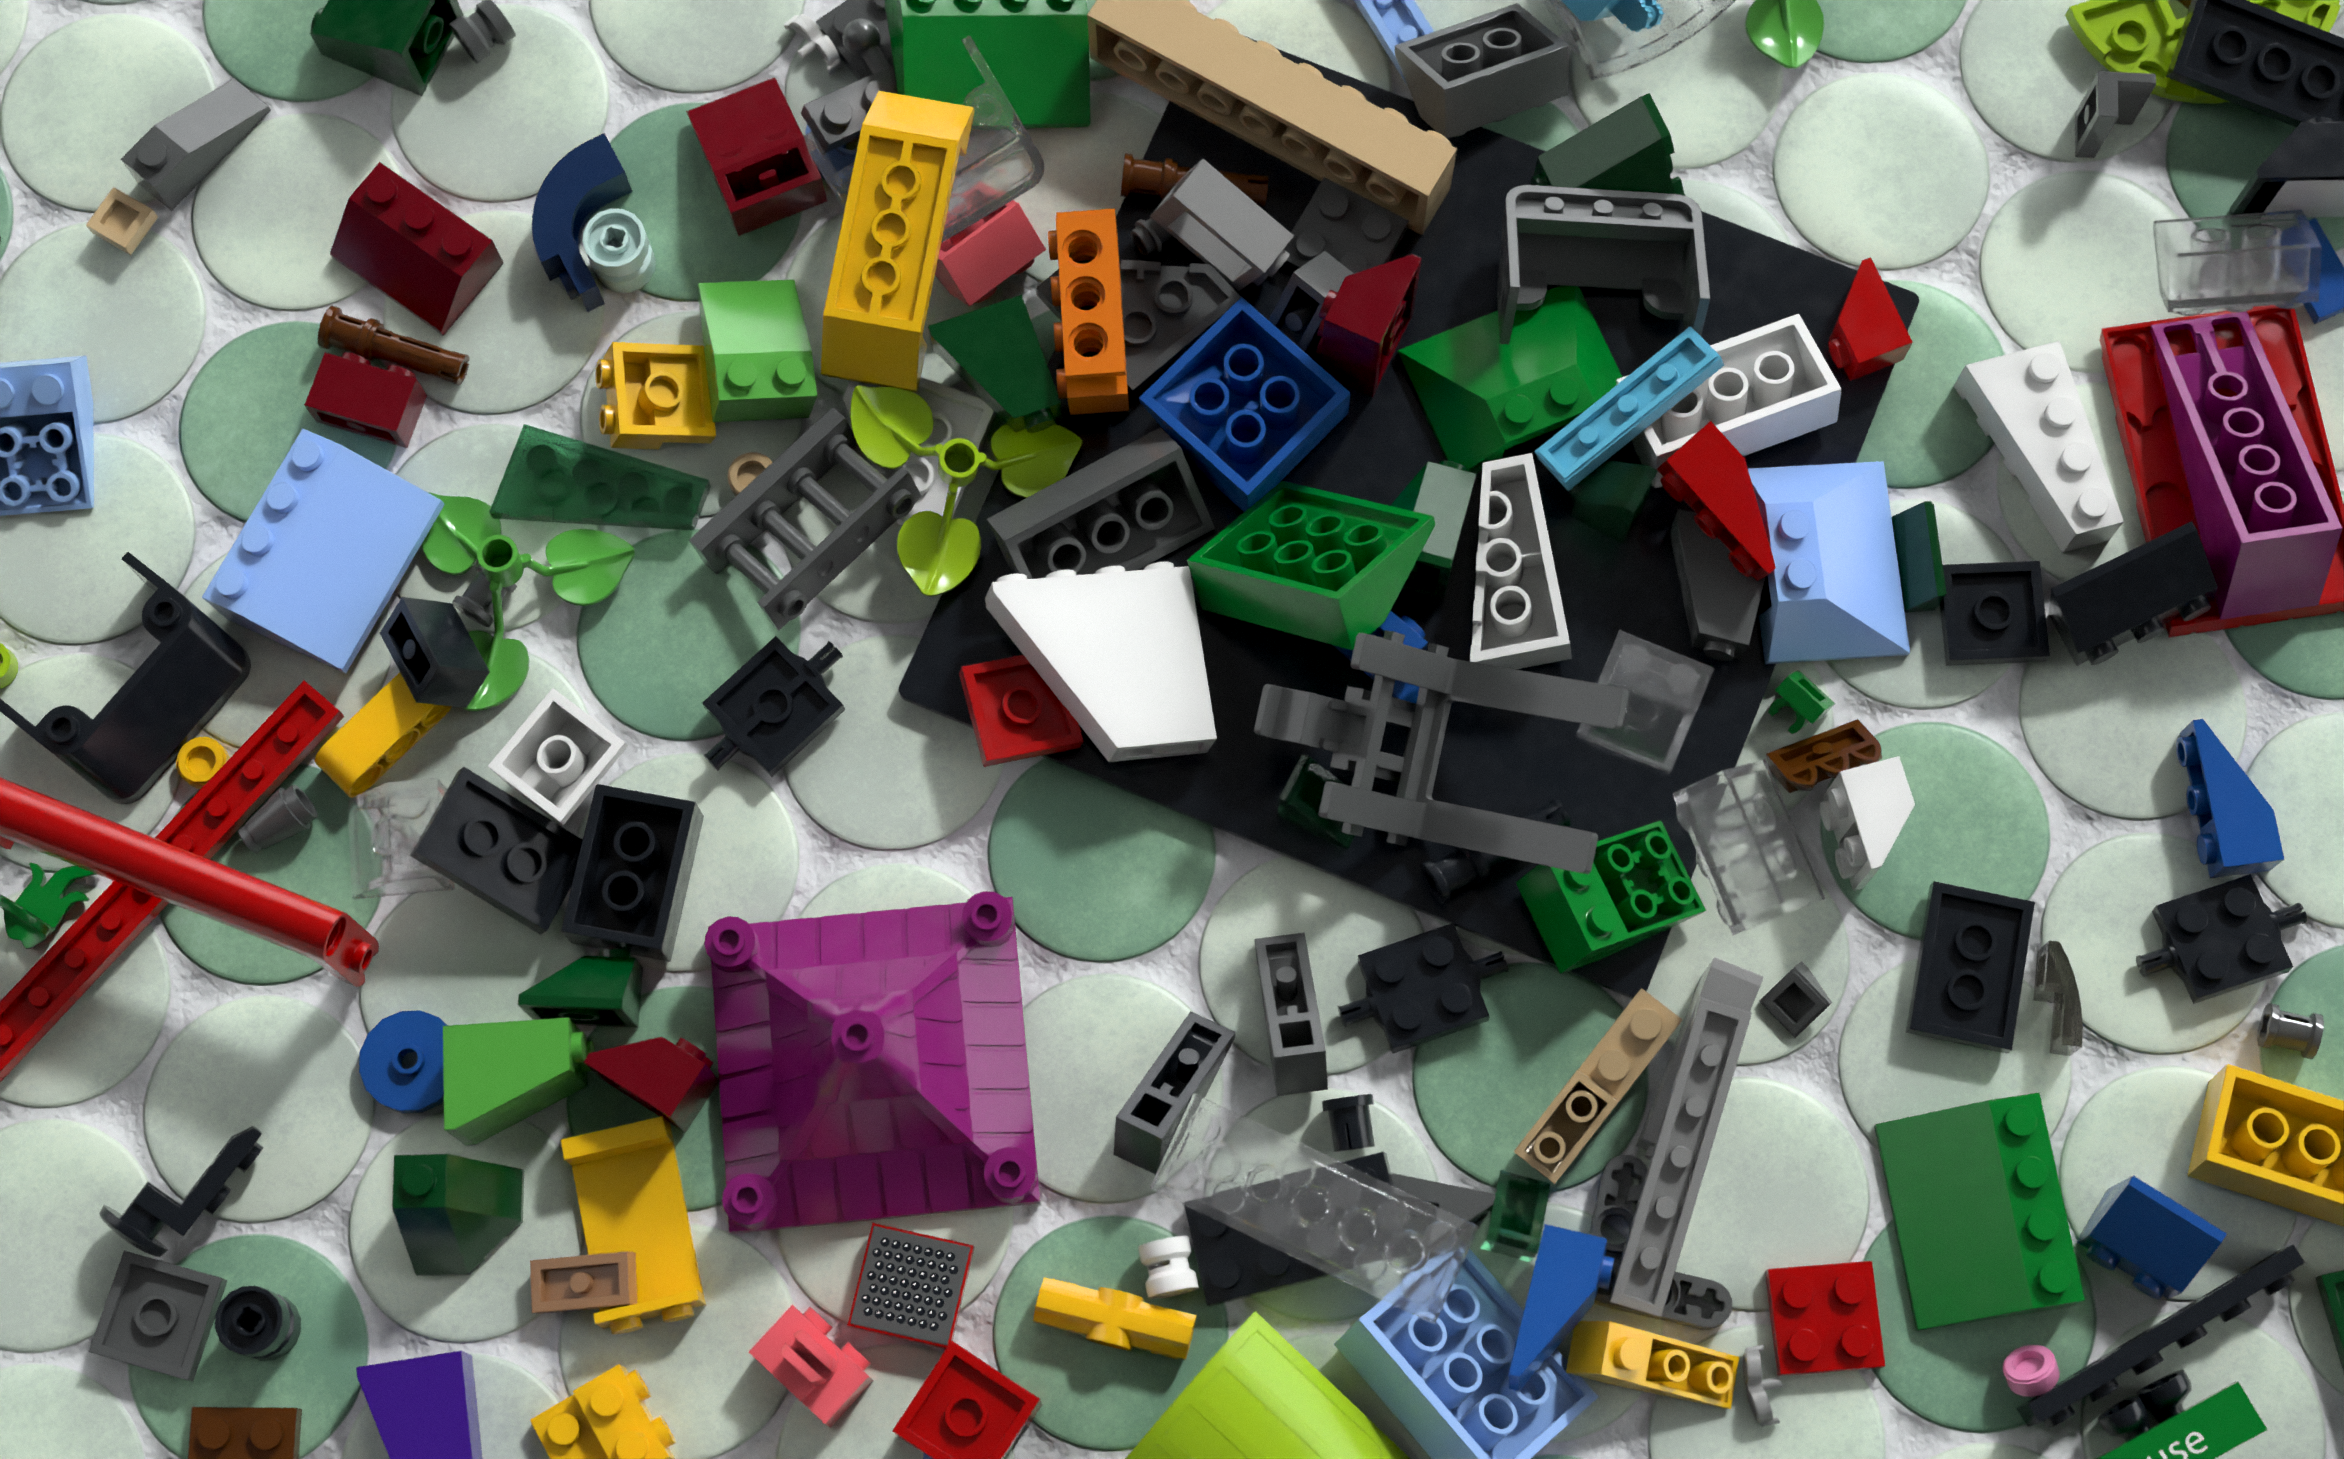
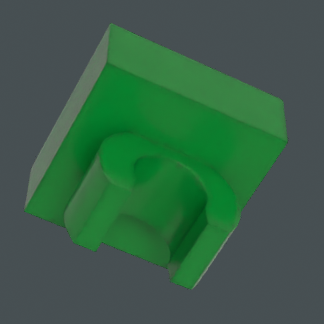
M1797 670L1788 675L1775 689L1782 697L1771 704L1768 713L1773 717L1784 706L1793 708L1796 712V721L1787 731L1794 734L1802 730L1808 721L1813 724L1822 719L1835 703L1802 672Z

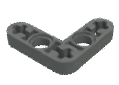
M1620 1155L1614 1157L1604 1167L1600 1177L1589 1231L1590 1235L1602 1237L1600 1225L1602 1220L1608 1216L1623 1218L1630 1230L1635 1211L1633 1212L1621 1205L1605 1206L1604 1202L1606 1197L1615 1201L1618 1196L1619 1182L1611 1179V1173L1618 1174L1623 1166H1628L1631 1168V1177L1639 1179V1185H1632L1628 1189L1624 1204L1634 1203L1636 1210L1648 1170L1647 1166L1639 1158L1633 1155ZM1626 1241L1621 1244L1607 1242L1606 1256L1615 1258L1611 1276L1614 1280ZM1679 1272L1674 1273L1670 1287V1299L1664 1307L1662 1317L1610 1302L1609 1297L1612 1287L1607 1291L1606 1295H1602L1597 1291L1595 1304L1704 1330H1711L1723 1324L1729 1318L1732 1311V1298L1729 1291L1722 1284L1714 1280ZM1680 1283L1689 1286L1685 1293L1686 1297L1700 1299L1706 1291L1712 1292L1713 1302L1721 1305V1311H1715L1710 1314L1708 1319L1701 1317L1702 1310L1700 1307L1685 1304L1682 1306L1683 1315L1675 1313L1674 1309L1681 1297Z

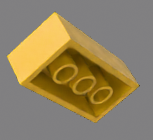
M2227 1064L2208 1082L2187 1176L2344 1227V1101Z

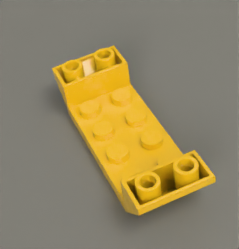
M878 91L861 127L823 312L822 376L883 387H896L918 393L927 344L922 336L959 156H966L975 112L974 107Z

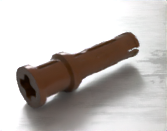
M1125 153L1120 196L1128 197L1130 193L1160 196L1162 201L1178 180L1192 168L1177 166L1178 162L1173 161L1172 158H1165L1164 162L1134 159L1132 154ZM1217 170L1257 205L1265 207L1268 175H1249Z
M330 306L326 310L318 330L317 339L318 345L321 348L330 349L334 346L356 353L368 361H373L375 358L389 361L411 370L442 378L456 385L462 384L469 368V356L466 354L449 351L433 344L393 333L384 329V325L379 320L369 318L367 321L342 314L341 308L336 306Z

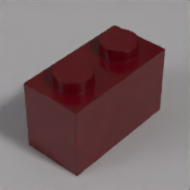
M325 352L304 406L317 423L408 448L427 394L417 380V376L405 368L390 365L386 370L372 366L370 361L354 353L344 352L342 357Z

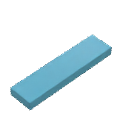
M1689 326L1535 450L1538 459L1569 491L1724 366L1721 356Z

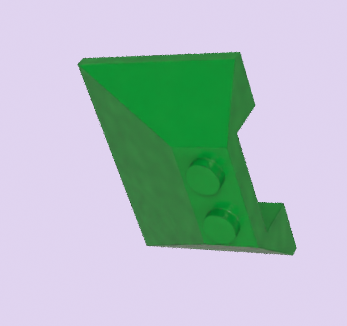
M1557 286L1547 290L1545 300L1539 307L1532 310H1516L1510 344H1499L1497 310L1397 350V356L1446 461L1460 463L1468 469V472L1472 473L1481 472L1482 463L1502 459L1504 450L1568 425L1614 388L1617 379L1622 378L1619 368L1579 286Z

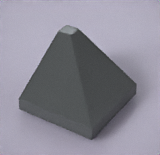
M1802 961L1759 1000L1794 1038L1832 1004L1816 978Z

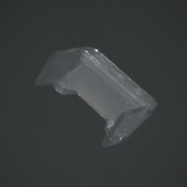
M970 35L964 38L962 42L986 82L973 89L963 102L964 106L974 107L975 109L971 127L973 135L969 137L966 156H959L942 242L1035 187L1040 182L1044 173V161L1040 152ZM811 131L804 136L808 152L845 210L854 163L837 172Z

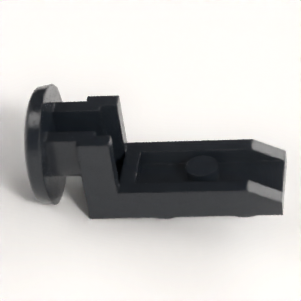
M251 1126L231 1136L181 1203H178L147 1181L123 1214L107 1205H103L99 1212L101 1219L117 1235L134 1247L152 1256H163L168 1249L155 1238L163 1226L166 1224L184 1236L203 1210L213 1215L231 1191L229 1187L224 1185L236 1167L245 1173L264 1148L256 1142L262 1135V1132L256 1127Z

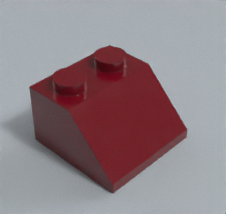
M657 1037L591 1052L583 1061L601 1080L659 1117L663 1116L670 1124L685 1133L719 1083L718 1078L710 1070L713 1062L705 1057L706 1053L681 1037L676 1044H673L664 1037Z

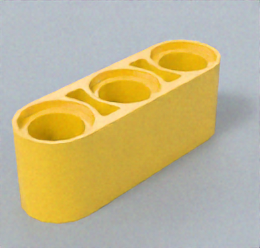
M399 672L320 748L314 760L315 764L349 797H357L379 780L453 706L416 703Z

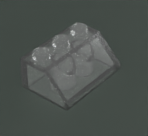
M2302 210L2153 221L2159 292L2167 312H2174L2183 316H2193L2202 313L2203 310L2210 309L2246 312L2251 310L2253 306L2266 305L2293 309L2302 306L2304 303L2319 302L2322 246Z
M1766 759L1723 770L1672 793L1677 804L1676 815L1678 821L1689 832L1697 851V865L1701 873L1709 879L1717 898V912L1721 920L1729 926L1732 935L1755 928L1826 899Z

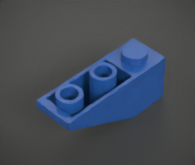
M2204 719L2193 720L2180 732V737H2178L2176 743V751L2180 765L2187 767L2190 786L2187 787L2186 798L2191 815H2197L2200 834L2197 837V853L2200 862L2203 865L2207 864L2210 878L2270 871L2285 860L2273 808Z

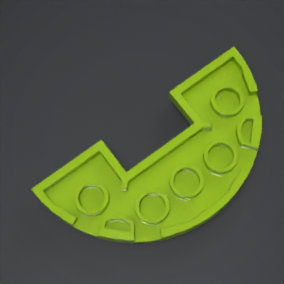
M2089 0L2068 8L2065 17L2073 32L2090 54L2110 72L2155 74L2156 86L2151 94L2159 97L2189 103L2229 102L2166 77L2186 17L2176 20L2167 0ZM2247 0L2327 32H2330L2341 7L2339 5L2340 0Z

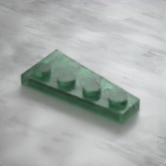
M524 424L489 513L493 519L694 531L711 485L708 479Z

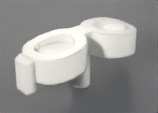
M804 14L800 16L795 15L784 24L785 29L791 30L793 28L798 34L809 41L797 51L802 58H805L817 48L829 65L827 70L830 76L842 67L839 54L833 42L827 35L821 32L818 25L811 18Z

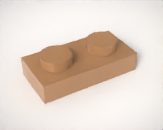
M625 1251L530 1260L532 1313L546 1314L623 1307L637 1303L636 1252Z

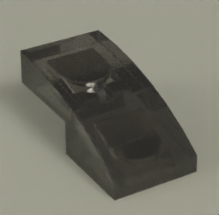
M2048 941L2037 952L2033 1000L2054 1003L2049 1053L2071 1056L2082 1048L2083 1023L2080 996L2072 967L2060 942Z

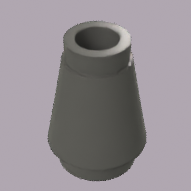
M293 784L286 790L279 788L246 824L238 829V833L245 845L253 853L257 854L263 849L310 829V822L317 818L318 814L308 796L297 785Z

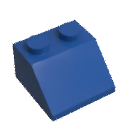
M2131 1176L2106 1190L2076 1242L2088 1249L2087 1257L2096 1264L2112 1271L2117 1267L2134 1278L2132 1281L2133 1286L2142 1293L2155 1299H2161L2162 1296L2169 1299L2181 1294L2223 1242L2227 1233L2137 1177Z

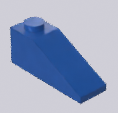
M1544 1225L1510 1366L1509 1389L1520 1391L1595 1304L1598 1287L1603 1289L1609 1288L1615 1258L1606 1256L1607 1238L1552 1225Z

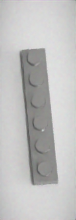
M1702 997L1698 999L1609 1297L1610 1302L1662 1317L1752 1015L1751 1012Z

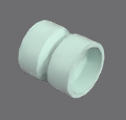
M608 209L597 213L589 220L583 231V245L597 279L605 288L618 293H630L641 289L650 281L655 272L656 258L642 222L635 214L624 209Z

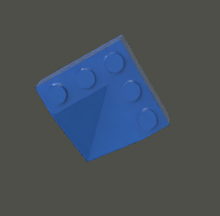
M1241 297L1139 398V402L1181 447L1183 452L1207 479L1245 512L1278 485L1348 414L1350 392Z

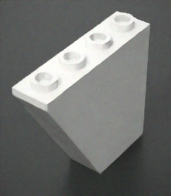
M1157 562L1147 565L1144 570L1125 571L1123 566H1108L1098 569L1095 574L1076 575L1074 570H1059L1049 573L1046 578L1027 579V576L1024 574H1009L998 578L997 582H992L985 597L986 608L1108 762L1208 752L1216 741L1217 736L1189 566L1174 567V564L1171 562Z

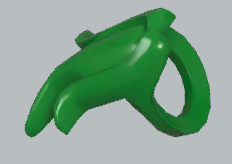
M30 862L32 880L17 900L13 902L7 897L0 895V907L4 910V922L8 937L14 940H21L26 949L34 948L44 942L55 931L74 904L90 900L84 893L79 891L71 892L64 896L72 883L78 879L97 874L78 866H70L57 871L46 883L47 879L44 870L39 865Z

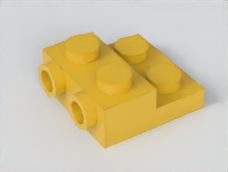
M612 342L603 359H598L595 371L596 386L598 389H606L607 405H602L600 408L599 428L601 434L610 435L611 448L659 449L663 442L711 444L715 439V422H712L703 345Z
M620 1364L575 1389L572 1396L530 1419L550 1459H675L669 1447L675 1444L676 1440L664 1418L660 1415L653 1419L644 1401L650 1398L651 1394L643 1378L636 1369L628 1373L626 1367Z

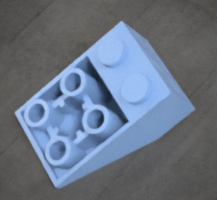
M86 355L1 362L0 516L93 508L94 414Z

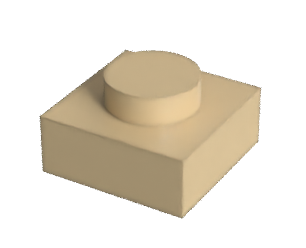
M113 187L86 226L94 235L132 255L158 216L150 207Z

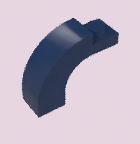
M605 133L577 146L556 163L538 191L532 214L533 242L549 281L559 277L570 300L572 301L580 297L587 312L605 303L580 253V238L583 228L589 218L601 207L633 192L626 173Z

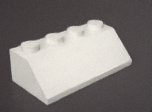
M1799 314L1710 345L1721 356L1724 366L1632 439L1634 449L1655 489L1662 486L1660 479L1663 477L1657 468L1710 421L1742 456L1837 422L1841 387ZM1627 376L1617 379L1616 385L1619 384L1622 380H1624Z

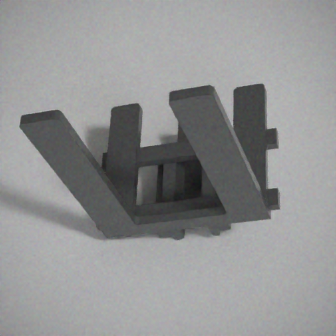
M1385 630L1383 638L1366 633H1358L1356 637L1351 667L1375 674L1372 691L1348 686L1345 701L1311 692L1284 688L1272 684L1264 685L1254 728L1256 734L1333 752L1330 767L1354 772L1352 786L1330 781L1325 783L1319 809L1320 817L1344 822L1342 833L1362 837L1364 827L1389 832L1387 842L1402 846L1407 845L1408 837L1583 874L1591 872L1598 842V835L1596 833L1440 802L1432 799V792L1449 712L1454 701L1620 730L1629 696L1627 689L1452 659L1447 657L1449 649L1447 647L1429 643L1428 651L1403 644L1404 634ZM1395 680L1420 687L1416 703L1392 697ZM1386 724L1409 728L1403 757L1380 751ZM1374 777L1398 782L1399 786L1396 797L1372 791Z

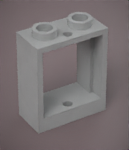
M1204 159L1199 161L1178 180L1150 216L1205 264H1210L1238 292L1252 282L1259 286L1268 275L1272 277L1289 257L1290 254L1284 248L1294 236Z

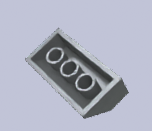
M1161 427L987 519L1013 574H1024L1027 576V579L1046 578L1049 573L1059 570H1074L1076 575L1095 574L1098 569L1108 566H1123L1125 571L1139 570L1215 529L1181 447Z

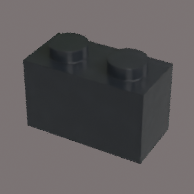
M402 597L380 632L416 703L467 708L490 672L452 603Z

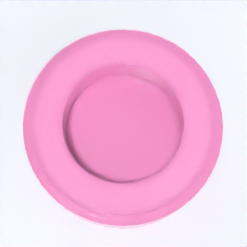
M2041 1345L2019 1347L2012 1351L2003 1362V1373L2011 1391L2020 1396L2034 1397L2050 1391L2057 1384L2060 1377V1371L2054 1354L2048 1348Z

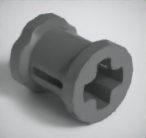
M478 563L476 566L478 574L462 596H456L452 604L470 619L485 627H490L494 621L491 616L493 614L492 592L489 588L490 582L486 579ZM517 585L502 587V599L507 592L513 593Z
M2268 1003L2260 1019L2257 1034L2258 1046L2270 1048L2274 1045L2300 1051L2303 1058L2313 1059L2318 1052L2323 1036V1016L2314 1012L2308 1017L2282 1011L2279 1005Z

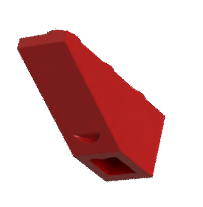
M1710 421L1657 468L1663 476L1660 482L1670 496L1679 502L1684 499L1697 514L1694 516L1696 524L1711 539L1718 537L1730 550L1728 558L1732 565L1742 575L1746 577L1752 575L1756 581H1759L1769 575L1776 566L1747 464L1739 451Z

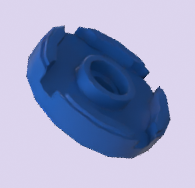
M421 1010L400 1011L382 1019L367 1034L360 1050L359 1073L366 1090L381 1105L400 1113H423L444 1102L443 1026L448 1025L442 1019ZM409 1052L417 1053V1063L412 1068H403V1057Z

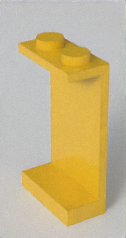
M663 1116L561 1139L564 1160L572 1166L588 1255L625 1251L636 1252L637 1303L623 1307L601 1308L598 1313H593L595 1324L603 1329L611 1328L612 1335L642 1329V1320L662 1315L663 1322L667 1323L693 1317V1308L704 1306L706 1302L670 1123Z

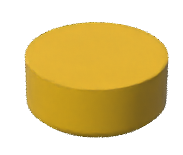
M197 737L182 746L177 755L176 767L179 775L189 785L201 789L230 759L227 750L216 740L209 737Z

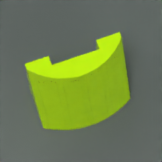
M1254 1311L1180 1393L1125 1459L1411 1458Z

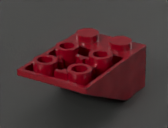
M775 77L686 111L738 236L828 202L821 175Z

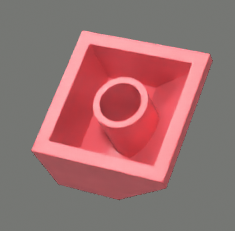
M980 182L949 205L935 276L951 295L971 306L974 303L985 301L991 297L997 289L996 286L1011 275L1020 274L1030 268L1035 261V257L1044 252L1046 248L1019 203Z

